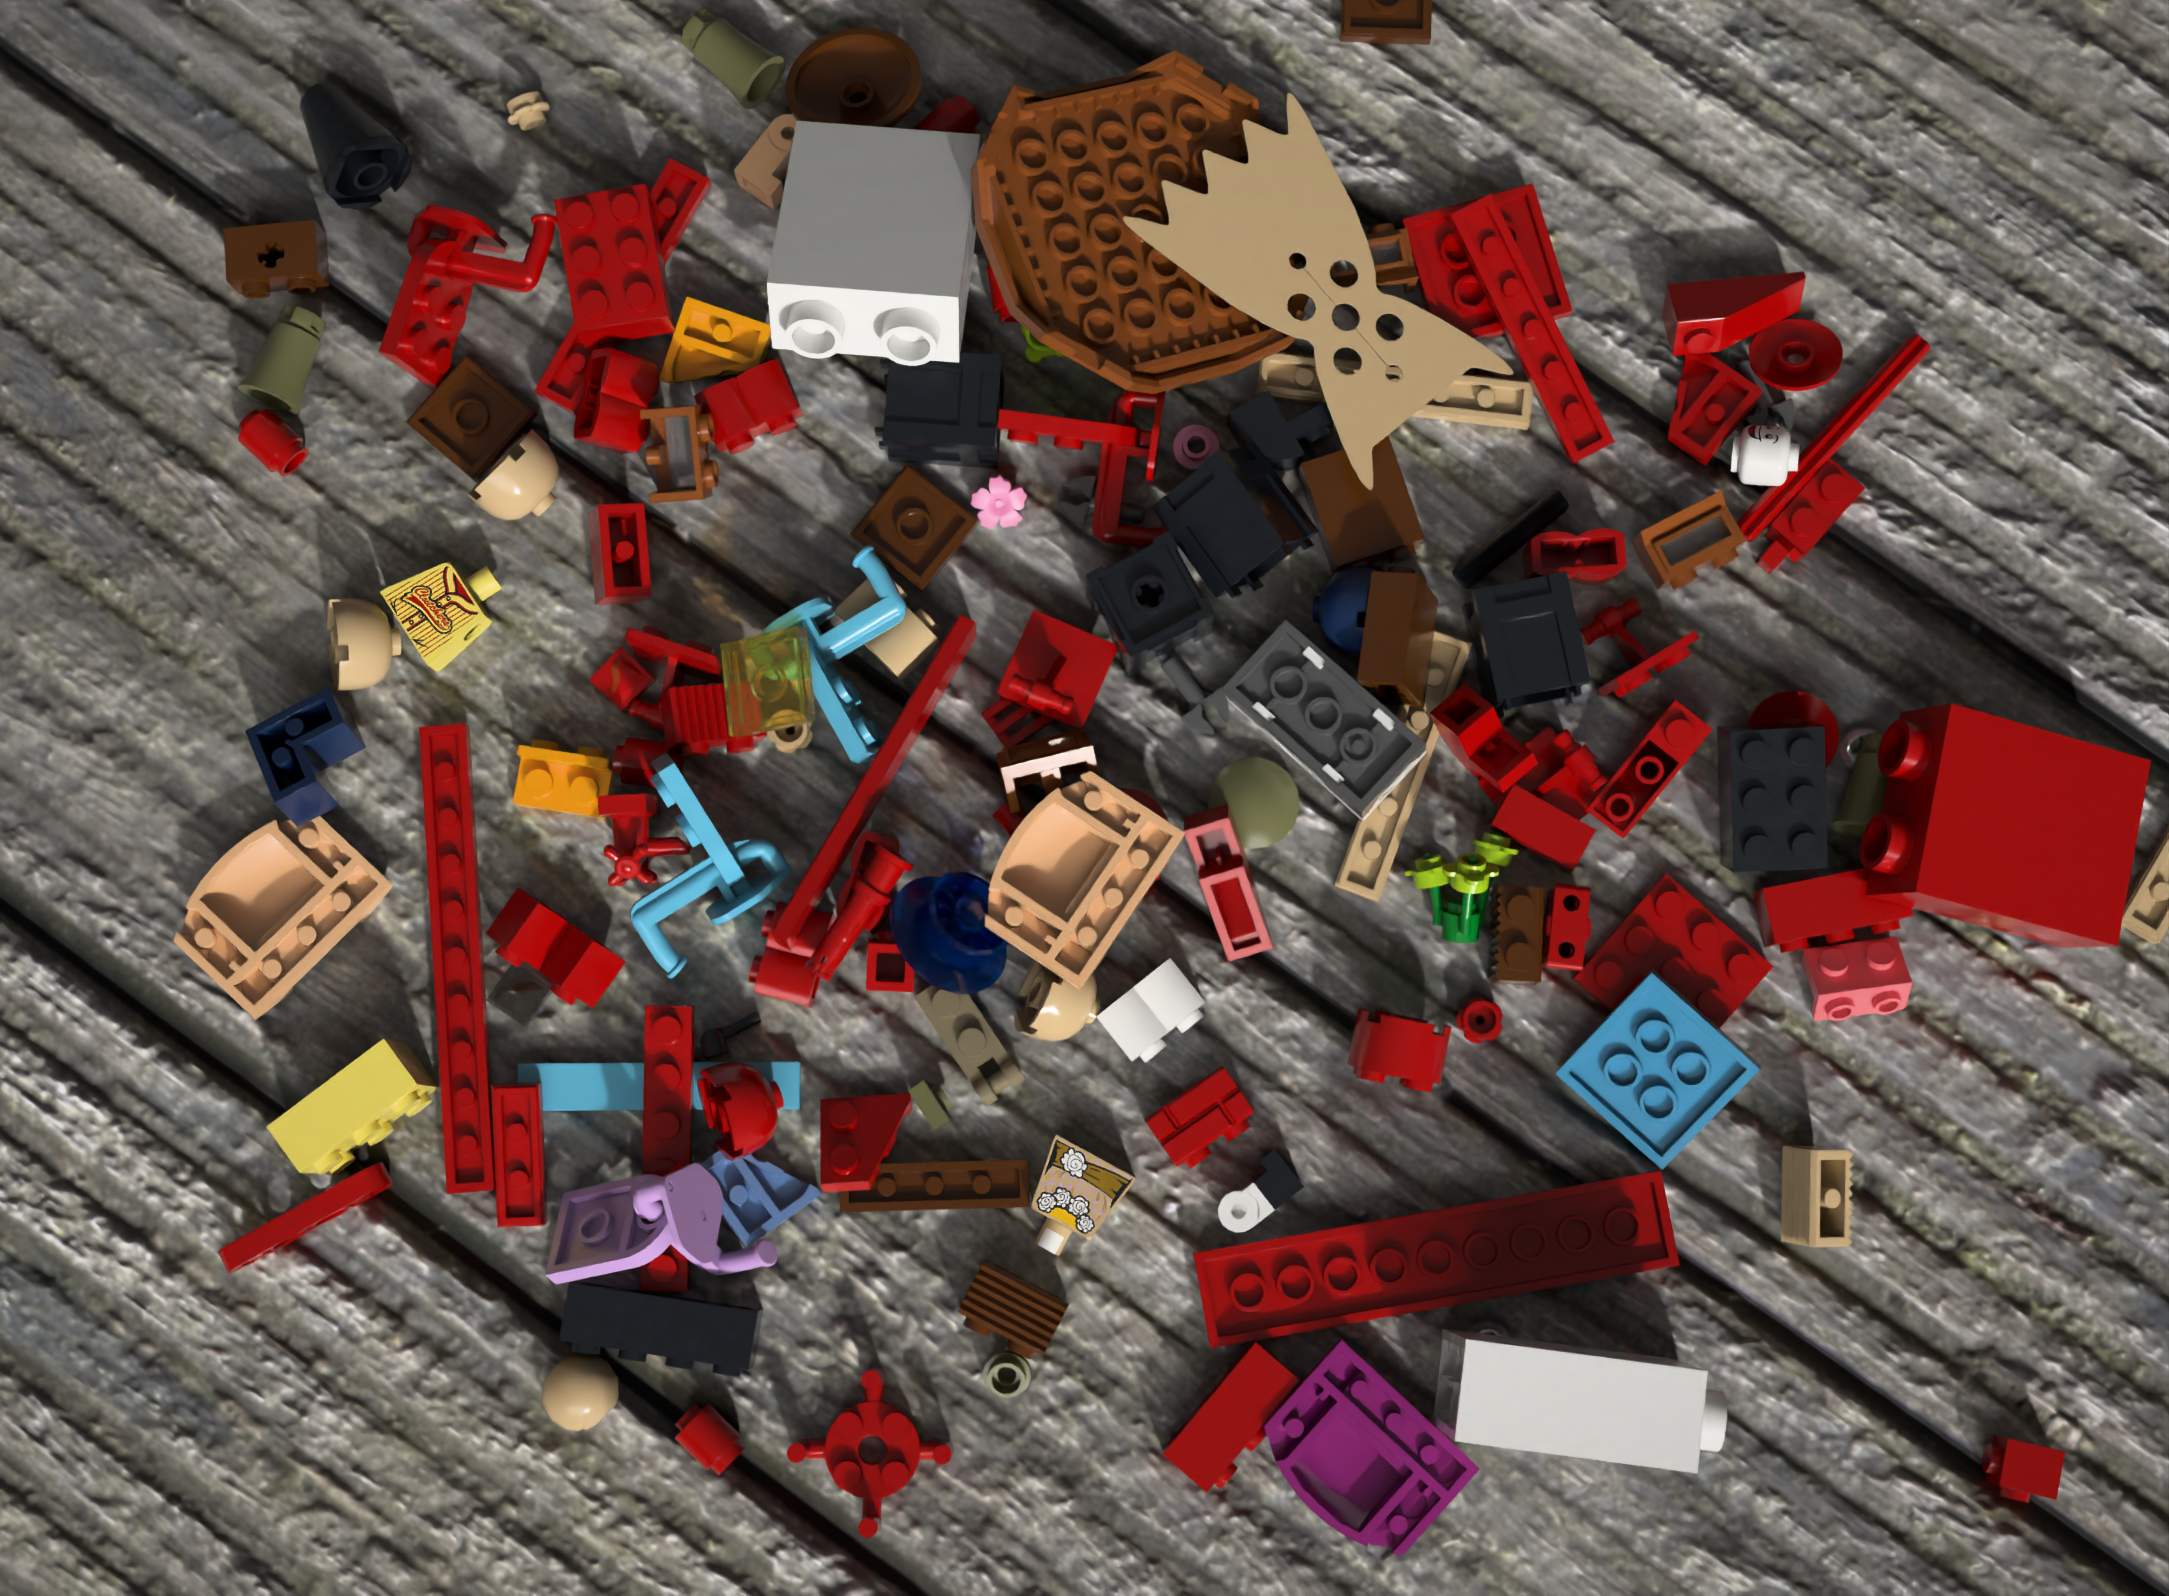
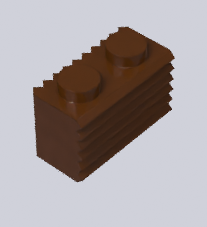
M1502 885L1490 894L1494 899L1489 904L1494 909L1489 913L1493 917V920L1489 922L1493 927L1489 931L1493 938L1488 942L1493 947L1488 950L1492 955L1488 959L1492 966L1487 970L1492 975L1487 979L1492 984L1536 985L1541 982L1544 888Z
M985 1259L958 1312L966 1316L963 1325L985 1337H988L991 1330L1008 1338L1005 1345L1006 1348L1027 1359H1031L1034 1352L1041 1356L1044 1355L1069 1306V1302Z

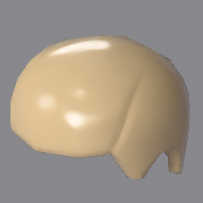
M595 1354L570 1355L554 1366L547 1374L542 1385L541 1403L551 1421L565 1430H588L597 1425L616 1405L619 1396L618 1377L608 1361Z

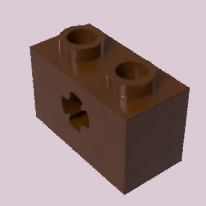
M315 220L223 228L226 281L240 295L250 299H262L271 295L270 292L285 290L292 294L304 295L314 293L317 287L330 286L327 234Z

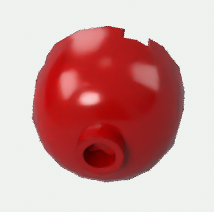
M728 1062L701 1070L700 1074L704 1077L698 1080L701 1105L709 1129L716 1127L724 1140L715 1142L723 1156L733 1161L761 1149L774 1135L778 1125L777 1109L784 1106L778 1084L775 1081L768 1082L760 1070L746 1063Z

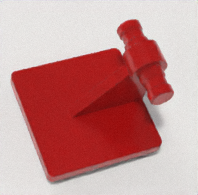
M1630 598L1626 603L1616 608L1610 605L1595 614V620L1589 626L1580 629L1582 642L1589 646L1598 638L1604 636L1607 638L1612 637L1631 668L1597 689L1603 697L1614 691L1617 697L1620 698L1652 679L1653 677L1648 671L1650 668L1653 667L1655 672L1659 674L1692 654L1688 645L1699 639L1695 630L1651 655L1625 629V623L1642 612L1640 605L1634 598Z
M1033 611L999 685L998 694L1005 699L1072 728L1081 730L1085 725L1117 653V645L1042 612Z
M643 626L641 631L633 628L627 629L625 638L637 657L666 667L661 694L668 688L680 687L685 673L717 684L725 683L727 676L718 658L712 655L714 650L711 647L692 640H687L686 645L669 641V634L650 626ZM635 698L631 703L629 715L642 718L649 722V727L664 732L660 702L657 701L655 704Z
M1547 727L1525 744L1534 753L1538 764L1514 784L1580 821L1589 814L1586 809L1601 791L1600 786L1606 783L1608 779L1598 770V766L1594 763L1597 758L1586 744L1581 747L1571 736L1568 729L1557 735L1551 727ZM1484 777L1478 781V786L1498 810L1511 787L1502 793Z

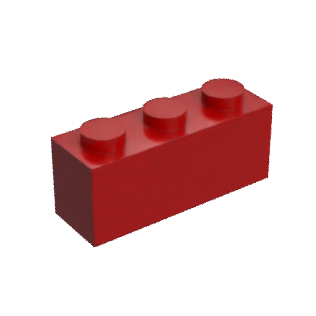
M1868 868L1763 888L1752 893L1764 947L1779 945L1781 953L1809 948L1807 939L1824 935L1827 944L1854 939V929L1868 926L1871 927L1872 935L1901 929L1899 920L1914 916L1911 907L1865 896L1870 873Z
M1252 1341L1162 1449V1454L1205 1492H1208L1213 1485L1221 1489L1238 1469V1466L1233 1463L1235 1458L1245 1447L1252 1452L1265 1437L1263 1424L1295 1389L1294 1387L1300 1380L1256 1341Z

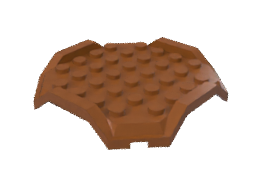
M1176 50L1123 76L1057 90L1039 92L1014 83L1008 91L971 168L976 230L1009 313L1039 342L1125 390L1150 394L1234 373L1286 349L1295 340V337L1275 330L1230 305L1149 245L1123 221V217L1127 216L1163 225L1169 224V216L1161 185L1163 180L1198 193L1207 194L1208 183L1202 151L1205 149L1240 163H1248V152L1242 121L1247 119L1259 125L1258 98L1231 82H1228L1224 87L1202 74L1204 69L1202 65ZM1293 253L1289 258L1291 266L1295 269H1302L1306 265V259L1300 253ZM1297 293L1288 300V311L1297 320L1302 321L1305 316L1303 311L1309 299L1308 295Z

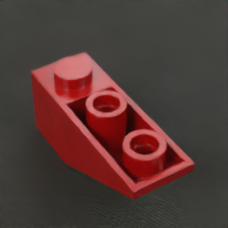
M1673 698L1644 733L1586 811L1624 839L1713 729Z

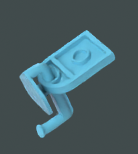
M872 545L864 547L855 556L852 565L855 568L859 567L864 572L880 599L879 602L822 635L818 626L835 615L833 611L836 607L834 603L823 597L812 599L774 620L748 646L757 666L765 676L780 681L806 679L850 760L868 767L885 739L873 720L867 722L858 708L864 704L860 693L851 680L844 681L833 662L898 625L906 615L905 601L886 567L873 552L874 548ZM792 640L793 655L779 662L771 647Z
M665 753L651 762L657 773L651 776L650 780L667 807L676 803L682 811L681 814L674 818L692 847L694 848L702 843L709 855L637 900L630 910V919L652 956L667 972L666 976L671 979L686 964L687 956H680L659 927V921L717 886L723 896L708 906L705 912L714 926L720 925L765 898L793 870L782 852L767 840L745 839L733 841L725 845L668 753ZM760 857L768 872L747 881L741 868Z

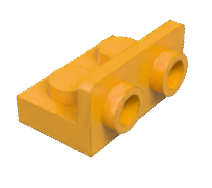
M537 739L532 740L531 747L518 745L516 754L521 757L513 804L600 819L608 818V816L599 815L598 796L612 795L615 778L613 762L605 758V751L579 746L577 754L559 751L560 744Z

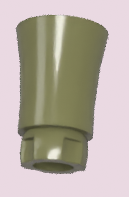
M703 9L698 14H694L683 28L682 44L694 54V58L729 89L745 109H751L761 104L780 82L785 70L784 58L761 46L740 32L726 19H720L712 11Z
M286 305L281 311L278 322L273 323L254 364L239 384V390L247 397L266 407L287 414H299L305 387L321 346L319 340L324 333L326 322L315 313L304 308Z
M1880 733L1866 734L1860 754L1856 755L1843 802L1832 824L1835 830L1857 839H1862L1869 821L1876 814L1881 813L1888 776L1882 774L1878 767V749L1883 734Z

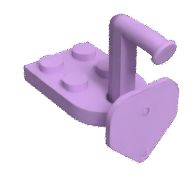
M692 1163L663 1177L645 1174L563 1193L545 1276L555 1284H561L640 1267L657 1258L670 1244L698 1269L713 1276L745 1271L761 1266H772L777 1261L778 1253L775 1245L767 1239H760L753 1247L727 1253L716 1245L723 1212V1194L717 1180L699 1163Z

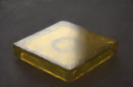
M795 626L720 644L730 737L740 738L816 721L807 628Z

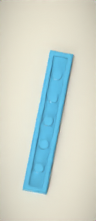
M694 1062L693 1110H703L698 1080L704 1077L700 1074V1071L728 1062ZM739 1062L752 1065L763 1073L768 1082L775 1081L778 1084L784 1102L783 1108L780 1109H801V1062ZM644 1063L518 1064L517 1083L542 1082L543 1111L643 1110Z

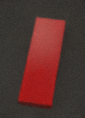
M542 1082L493 1084L491 1088L497 1227L544 1226L548 1223Z

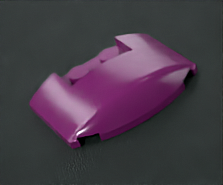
M1339 1339L1263 1424L1265 1436L1269 1437L1274 1460L1288 1484L1300 1499L1324 1522L1341 1534L1365 1546L1371 1544L1392 1547L1390 1551L1392 1554L1404 1555L1480 1469L1342 1339Z

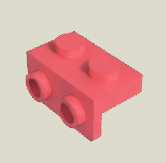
M1897 937L1803 950L1802 963L1814 997L1811 1009L1814 1021L1828 1019L1842 1021L1851 1016L1872 1013L1887 1015L1906 1008L1912 980Z

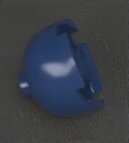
M1358 565L1345 567L1335 572L1326 582L1321 595L1315 596L1312 605L1313 621L1320 623L1322 635L1331 648L1345 655L1360 657L1372 571L1386 572L1383 566Z

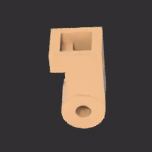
M784 114L774 119L734 170L738 185L773 210L782 201L784 190L781 181L787 174L797 121L793 114Z

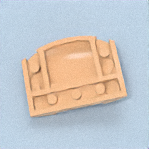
M1092 771L1080 775L1083 781L1064 787L1061 790L1058 787L1033 808L1014 831L992 875L989 886L988 915L985 914L986 928L1079 990H1081L1185 836L1183 831Z
M321 816L299 827L291 820L281 823L275 820L238 842L208 871L185 906L188 912L185 917L182 935L176 931L173 942L256 1020L294 990L292 987L359 922L363 923L393 885Z

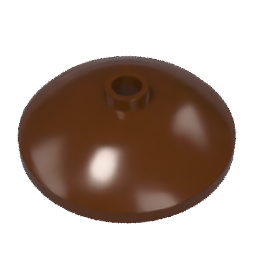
M848 28L823 36L809 45L797 57L787 77L786 97L790 110L797 121L892 128L914 106L921 89V70L914 51L900 37L877 28Z

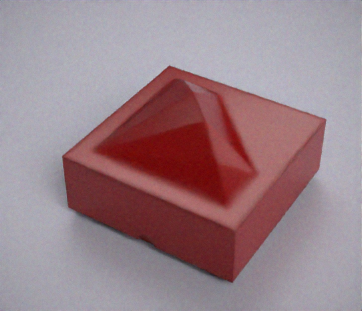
M620 647L595 672L589 681L625 713L630 708L632 701L635 698L639 699L656 679Z

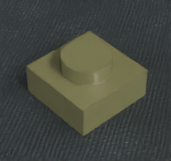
M923 1080L908 1090L934 1131L939 1130L952 1121L947 1111L952 1109L953 1105L939 1084L931 1088L927 1081Z

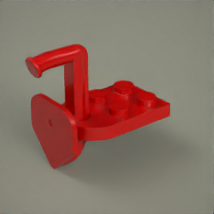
M427 205L416 213L407 240V249L411 260L379 353L424 385L438 387L443 381L445 373L450 368L452 352L459 331L465 324L466 311L471 299L473 283L520 293L531 291L541 277L552 244L554 230L558 226L557 217L544 213L531 217V223L534 225L531 241L524 261L518 262L473 253L474 248L505 253L508 243L484 222L470 214L434 205ZM433 231L445 236L446 239L430 238L431 232Z
M1123 391L1106 415L1105 423L999 409L997 428L1008 432L1007 440L1012 442L1038 445L1039 436L1054 438L1053 446L1083 451L1084 442L1102 444L1092 519V532L1099 541L1144 548L1152 544L1154 538L1167 532L1163 524L1162 527L1157 528L1119 524L1128 456L1148 459L1146 482L1154 483L1166 391L1156 394ZM1134 406L1155 409L1152 431L1132 427Z

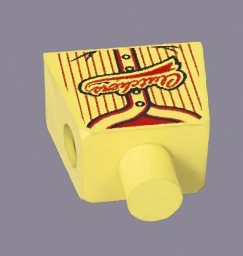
M446 562L380 591L425 663L438 672L491 625L492 621L481 605V602L501 590L502 586L487 565L464 579L460 571L451 562Z

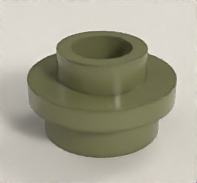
M1010 1350L999 1351L986 1361L983 1379L987 1388L996 1396L1012 1398L1024 1392L1028 1387L1031 1379V1368L1023 1356ZM1007 1367L1015 1370L1016 1374L1011 1377H1005L999 1370Z

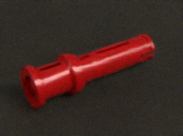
M878 842L874 847L877 853L862 876H855L853 879V885L851 886L854 890L853 894L810 959L804 964L810 971H818L827 957V960L817 973V976L826 981L832 979V975L877 907L883 908L884 905L889 904L891 901L889 894L904 871L910 872L914 866L905 857L881 842Z

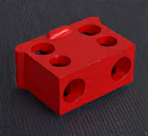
M1554 883V888L1547 892L1542 937L1543 967L1582 971L1585 942L1590 938L1591 920L1588 918L1591 887ZM1565 898L1571 901L1573 911H1569L1564 907L1563 901ZM1560 945L1566 947L1568 958H1564L1559 954L1558 949Z

